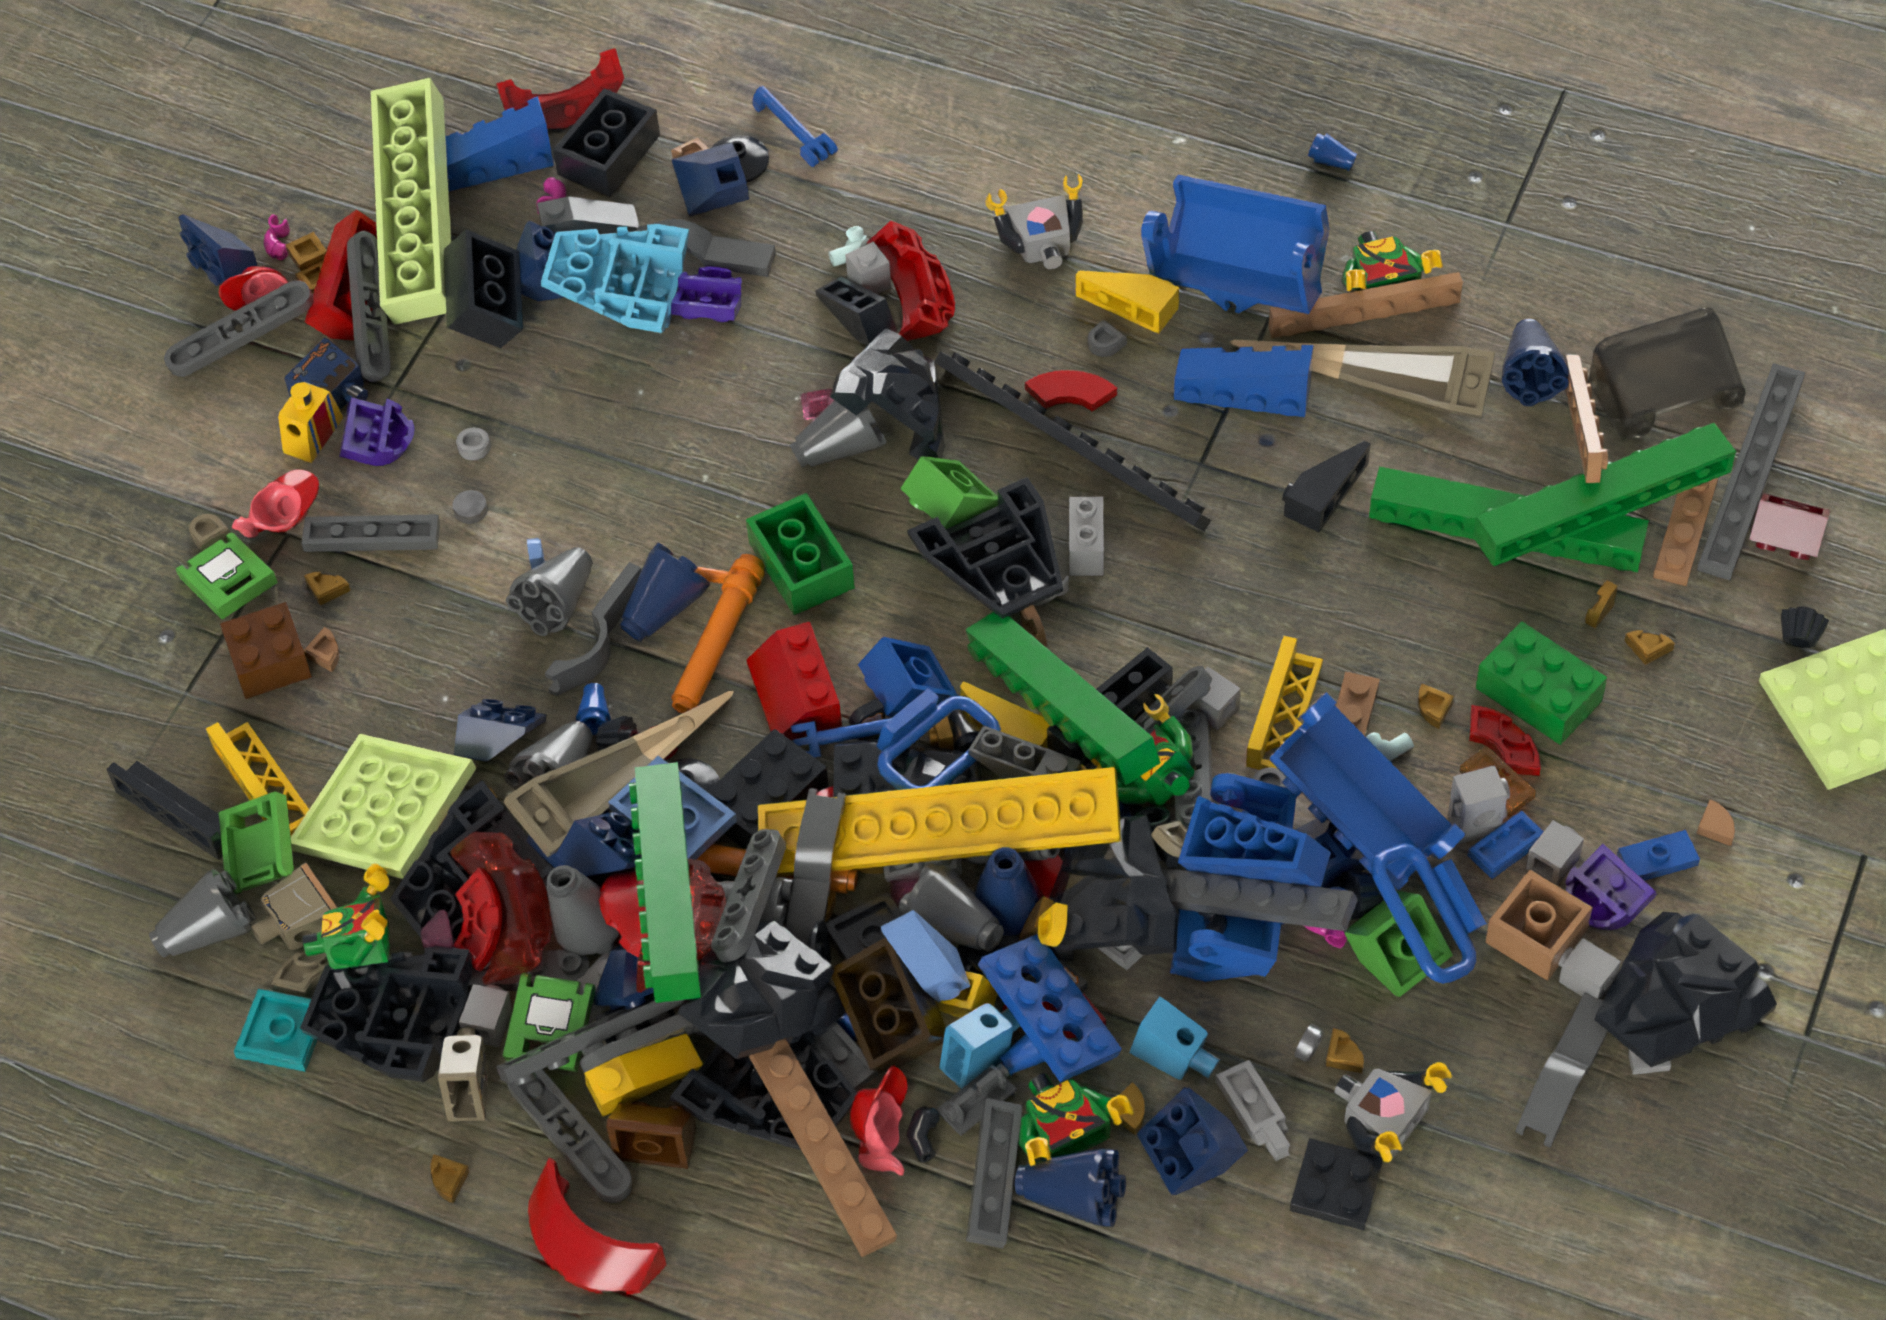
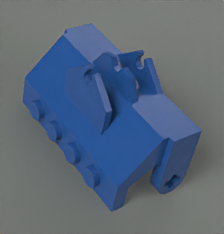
M1177 175L1173 182L1176 205L1170 225H1168L1166 214L1151 210L1146 214L1142 223L1141 237L1149 275L1167 280L1175 285L1200 290L1225 311H1228L1231 306L1228 301H1231L1236 305V313H1240L1260 303L1309 314L1322 293L1320 277L1330 230L1326 205Z
M1327 692L1323 693L1297 718L1302 724L1268 758L1286 777L1282 781L1283 785L1296 798L1302 793L1312 803L1307 809L1322 824L1328 820L1337 829L1333 835L1347 850L1354 846L1363 855L1359 862L1371 874V865L1374 857L1381 851L1397 844L1406 843L1413 845L1422 851L1426 858L1431 855L1435 859H1441L1465 836V833L1456 824L1452 825L1335 706L1337 702ZM1407 858L1399 859L1386 866L1387 875L1396 890H1400L1416 870L1415 866Z
M1230 773L1219 774L1212 778L1210 796L1216 802L1243 809L1245 811L1241 813H1249L1259 817L1261 820L1270 823L1274 822L1293 829L1296 797L1287 788ZM1179 909L1177 952L1172 955L1170 973L1204 982L1252 975L1266 977L1277 960L1280 928L1285 923L1226 915L1227 928L1222 935L1213 930H1204L1206 927L1204 917L1198 914L1197 911Z

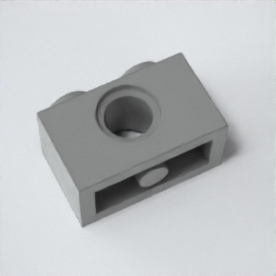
M1069 497L1070 576H1104L1103 497Z
M1495 765L1453 776L1448 817L1452 825L1456 824L1465 833V836L1459 841L1460 844L1486 837L1501 826L1503 819L1507 817L1506 801L1510 798V789L1506 779L1499 777Z

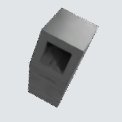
M983 726L968 750L969 755L1002 779L1081 771L1080 760L987 726Z

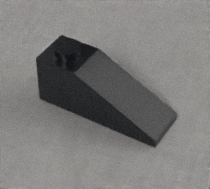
M842 276L815 290L816 296L850 334L863 344L868 345L885 328L898 333L886 299Z
M1363 441L1302 472L1295 483L1290 482L1282 496V501L1285 502L1284 516L1316 532H1320L1369 464L1371 443Z

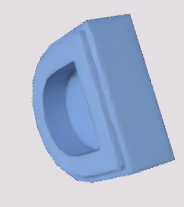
M527 539L531 569L545 562L541 539Z

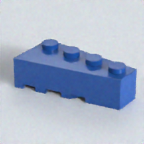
M538 97L528 100V106L517 111L512 107L501 112L503 117L487 124L484 120L475 123L470 131L462 135L455 132L445 137L448 192L554 166L547 125Z
M1302 345L1301 350L1287 351L1286 346H1272V351L1254 352L1253 347H1240L1235 352H1226L1223 348L1181 349L1174 381V400L1246 409L1253 412L1261 411L1285 416L1305 417L1311 386L1314 345Z
M1198 796L1178 863L1189 871L1321 887L1331 852L1305 833L1274 822L1270 823L1261 820L1252 814H1244L1229 806L1216 804L1204 797Z

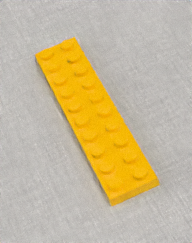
M1114 767L846 796L844 811L835 840L831 872L992 855L995 850L1003 847L1012 848L1016 852L1121 842L1117 771ZM807 800L758 805V830H778L786 843V850L776 877L794 875L797 840Z

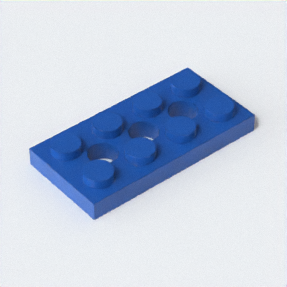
M1038 934L982 957L978 967L1060 1083L1112 1060L1119 1055L1122 1050L1120 1045L1049 946L1040 943ZM1021 973L1031 974L1037 983L1026 981ZM1042 1002L1053 1004L1057 1012L1046 1010ZM1063 1031H1070L1075 1034L1078 1042L1068 1040L1064 1036Z

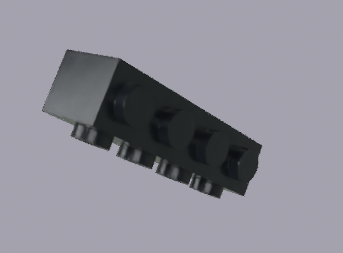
M1147 647L1096 688V690L1135 721L1145 711L1144 703L1149 708L1157 700L1155 694L1161 696L1172 686L1173 667ZM1056 725L1047 728V749L1080 760L1084 766L1091 762L1085 756L1081 747L1076 742L1070 743Z

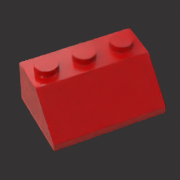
M810 621L777 630L746 659L770 732L776 729L792 741L807 736L806 730L800 733H792V725L816 721L817 732L842 726L840 702Z

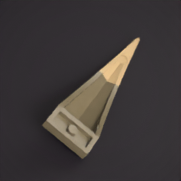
M1236 339L1230 341L1237 348L1253 347L1254 352L1272 351V346H1286L1287 351L1301 350L1302 345H1314L1313 372L1443 413H1453L1482 419L1495 359V352L1464 346L1339 345Z
M728 691L606 749L537 776L506 796L503 803L544 854L550 857L558 851L575 820L602 815L610 809L608 802L635 777L634 767L647 766L657 756L664 760L732 697L734 691Z

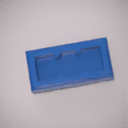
M1520 811L1470 847L1467 856L1491 879H1494L1527 855L1530 848L1544 831L1523 811Z
M1686 830L1618 848L1617 857L1644 881L1696 867L1700 861Z

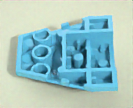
M649 224L646 231L628 232L627 226L617 227V233L599 234L597 229L556 232L541 279V286L629 328L662 333L670 325L672 317L671 302L678 290V276L683 273L689 229Z

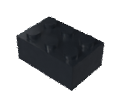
M604 88L553 149L557 175L610 197L659 138L660 130L657 110Z
M469 230L463 231L444 248L447 328L502 348L523 330L519 251Z
M773 729L707 791L736 814L737 821L724 834L743 849H747L751 837L759 831L758 805L807 800L809 789H816L820 792L829 787L827 767L779 731Z

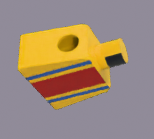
M300 382L292 386L290 390L291 397L279 412L278 419L283 453L312 463L342 421L343 415L328 390L306 382Z

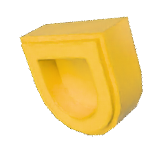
M1055 903L1039 916L1038 938L1040 943L1056 947L1061 943L1067 926L1068 905Z

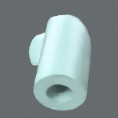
M854 226L849 228L846 232L848 240L845 246L829 252V258L833 267L846 263L845 254L866 245L867 237L863 235L864 232L861 227Z
M1375 732L1366 736L1389 761L1414 747L1412 739L1405 732L1391 741L1382 740L1379 733Z

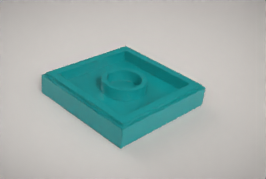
M258 989L234 1049L235 1057L306 1072L317 1040L303 1033L300 1026L311 999Z

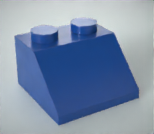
M882 637L858 664L865 677V683L873 690L875 696L884 706L885 715L891 718L928 688L939 696L937 705L951 696H958L929 646Z

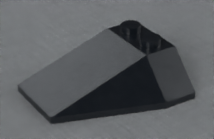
M1028 477L997 490V507L955 526L945 529L938 517L907 530L908 536L923 559L1002 619L1063 592L1062 579L1044 501Z

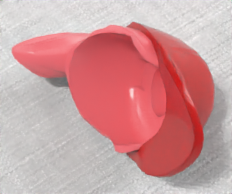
M251 266L247 267L240 275L225 280L219 287V296L225 306L237 311L289 282L275 269Z
M295 469L285 473L255 495L251 502L249 517H239V519L233 522L232 528L240 531L247 538H254L265 530L270 532H286L294 528L307 517L309 508L318 495V478L313 473L303 469Z
M890 1066L877 1088L863 1089L857 1092L850 1111V1126L855 1136L860 1140L858 1158L862 1166L874 1171H892L902 1176L904 1174L903 1165L892 1155V1152L899 1143L898 1125L903 1116L901 1105L907 1093V1079L904 1073L896 1066Z

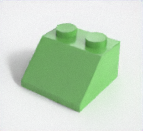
M921 456L900 488L910 497L908 501L912 506L926 512L931 519L938 517L945 529L998 506V496L959 460Z
M1396 891L1437 966H1440L1452 957L1453 954L1420 894ZM1385 901L1381 902L1344 931L1360 963L1395 996L1401 997L1426 977Z

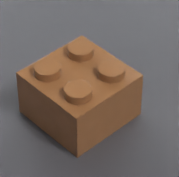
M1529 870L1490 918L1485 943L1548 981L1559 967L1558 963L1567 948H1574L1588 930L1592 907L1532 870Z

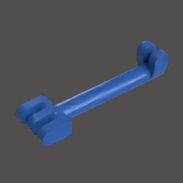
M760 86L756 90L753 97L755 110L760 112L765 109L766 105L804 144L800 148V156L811 167L819 163L818 158L821 161L828 158L827 151L831 155L838 151L837 145L825 132L815 138L764 86Z
M891 718L818 732L816 721L792 725L791 730L792 733H800L806 730L807 737L794 739L793 741L798 746L808 744L810 751L806 752L813 757L822 756L820 745L879 735L882 726Z

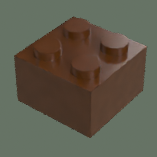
M286 602L220 623L245 699L312 677Z

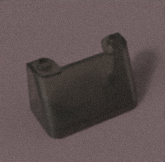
M1701 308L1611 335L1600 341L1593 351L1588 383H1591L1594 394L1622 441L1633 437L1639 438L1648 434L1655 422L1656 415L1709 398H1713V402L1718 409L1730 410L1744 403L1746 389L1721 320L1712 308Z

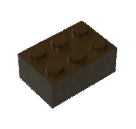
M886 937L833 967V982L870 1070L887 1072L890 1066L900 1068L943 1044L946 1025L935 999L922 989Z

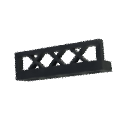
M136 761L128 770L114 762L106 769L116 793L216 859L220 860L223 857L218 813L139 761Z

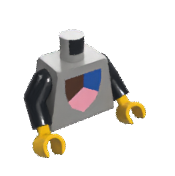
M1078 174L1079 185L1071 188L1067 185V175L1065 176L1063 188L1069 194L1068 200H1066L1065 195L1008 206L1006 207V213L1003 208L1007 201L1005 191L1002 189L998 191L1000 204L994 203L989 193L985 204L988 209L995 212L996 216L993 219L1001 242L1014 252L1020 253L1025 262L1043 261L1047 269L1059 267L1063 261L1061 257L1070 253V243L1077 240L1083 226L1082 199H1078V192L1082 188V177Z
M1439 1062L1432 1064L1425 1071L1412 1072L1374 1069L1363 1084L1345 1074L1338 1082L1334 1093L1349 1102L1346 1107L1344 1122L1356 1149L1365 1153L1381 1155L1385 1162H1391L1396 1153L1403 1149L1402 1145L1429 1110L1432 1093L1429 1089L1433 1087L1438 1093L1446 1091L1447 1085L1442 1079L1452 1078L1453 1076L1447 1066Z

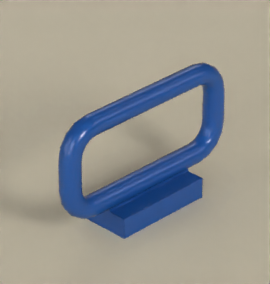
M928 688L882 726L876 746L882 751L877 763L879 773L897 790L949 785L977 761L968 754V750L924 786H917L909 782L892 767V761L954 710H963L983 726L1001 731L998 720L969 697L951 696L937 705L939 696Z
M1406 843L1397 844L1378 853L1371 865L1374 882L1423 972L1433 981L1442 984L1453 982L1468 975L1476 964V950L1469 934L1487 923L1452 859L1432 868L1422 851ZM1402 858H1407L1415 866L1442 919L1460 949L1462 959L1459 963L1442 969L1434 962L1387 875L1386 866Z

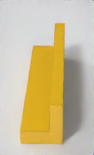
M1283 636L1247 746L1246 767L1257 770L1263 768L1278 769L1271 761L1263 759L1265 752L1280 747L1302 724L1294 715L1298 714L1299 717L1310 706L1322 669L1323 659L1296 653V638ZM1293 665L1313 668L1311 675L1297 680L1292 672ZM1297 691L1303 701L1289 708L1284 702L1283 696ZM1288 719L1294 729L1280 736L1275 730L1274 724Z
M218 722L206 728L214 751L249 801L268 794V785L284 788L283 794L287 798L288 810L300 811L303 815L302 818L289 825L291 837L309 811V808L249 723L246 722L228 733H225ZM247 736L251 741L248 752L238 751L233 743ZM252 761L268 765L264 776L253 773L250 768ZM260 816L263 821L268 820V818Z

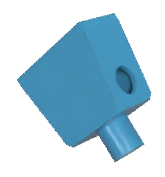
M1160 996L1141 1022L1129 1052L1178 1080L1184 1078L1190 1067L1206 1078H1209L1220 1059L1203 1049L1208 1036L1207 1031Z
M983 1004L945 1028L939 1069L962 1089L991 1065L996 1067L1001 1062L999 1056L1010 1049L1012 1034L1021 1026L1008 1008L1000 1013L991 1004Z

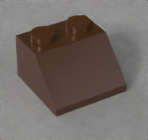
M644 1102L619 1103L609 1116L606 1127L612 1151L621 1161L689 1169L697 1130L693 1115L680 1106L661 1108L652 1107Z

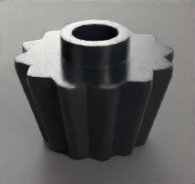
M1805 606L1782 609L1780 616L1783 640L1787 644L1800 648L1815 647L1829 623V620L1824 618L1823 614H1818L1816 610Z
M621 716L602 723L598 727L596 734L597 750L601 751L637 735V724L633 723V718Z
M1355 870L1343 872V878H1340V887L1347 891H1353L1358 899L1351 920L1362 918L1383 902V897L1371 873Z

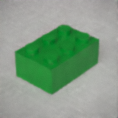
M807 493L746 519L749 544L756 556L763 561L766 572L793 615L855 589L853 564Z
M1521 621L1479 664L1476 689L1561 745L1603 701L1607 677Z

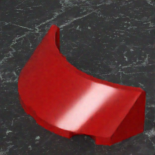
M616 48L600 52L599 63L595 69L589 71L590 76L579 84L560 92L532 94L531 89L517 87L512 79L496 83L495 85L504 110L513 107L517 111L528 106V100L538 97L547 129L567 128L575 124L604 88L617 93L621 87L624 75Z
M889 221L867 244L874 242L889 261L890 279L898 293L903 315L902 327L898 334L906 341L938 334L948 326V321L955 313V299L949 278L936 255L929 253L924 248L921 241L922 238L915 230L894 221Z
M636 867L614 871L607 877L600 888L599 905L606 924L614 927L620 933L621 940L619 943L627 952L643 960L641 938H648V933L641 934L639 912L646 911V907H639L637 885L644 884V880L637 881Z
M549 1158L530 1196L528 1207L532 1237L542 1258L552 1270H556L567 1282L584 1290L602 1294L603 1291H625L627 1295L641 1293L667 1266L662 1246L657 1242L630 1243L616 1240L584 1224L572 1212L565 1200V1194L570 1188L569 1182L560 1175L557 1162Z

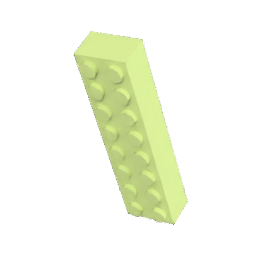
M431 78L371 91L380 306L394 325L446 314L444 248L451 243L444 102L442 95Z

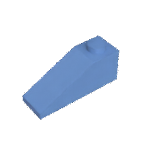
M914 910L881 926L884 936L922 989L937 1002L953 999L960 994V991L970 987L957 948Z

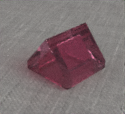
M831 388L801 393L799 395L804 420L816 418L834 401L830 397Z
M445 910L439 911L421 930L424 948L433 946L454 948L448 914Z

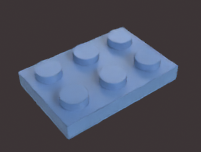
M657 756L647 766L667 764V762ZM679 771L688 865L690 866L737 819L736 814ZM635 777L629 783L636 782ZM628 783L608 804L612 812L625 816L630 822L629 825L633 827L631 808L638 807V805L631 804Z

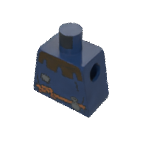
M324 338L284 377L290 397V390L293 385L306 382L328 390L340 410L350 402L351 397L367 401L368 391L362 388L364 382L358 364L327 338Z

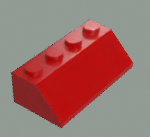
M357 209L334 227L313 293V304L308 309L305 323L330 339L354 341L347 242L352 236L361 231H367L377 239V223Z

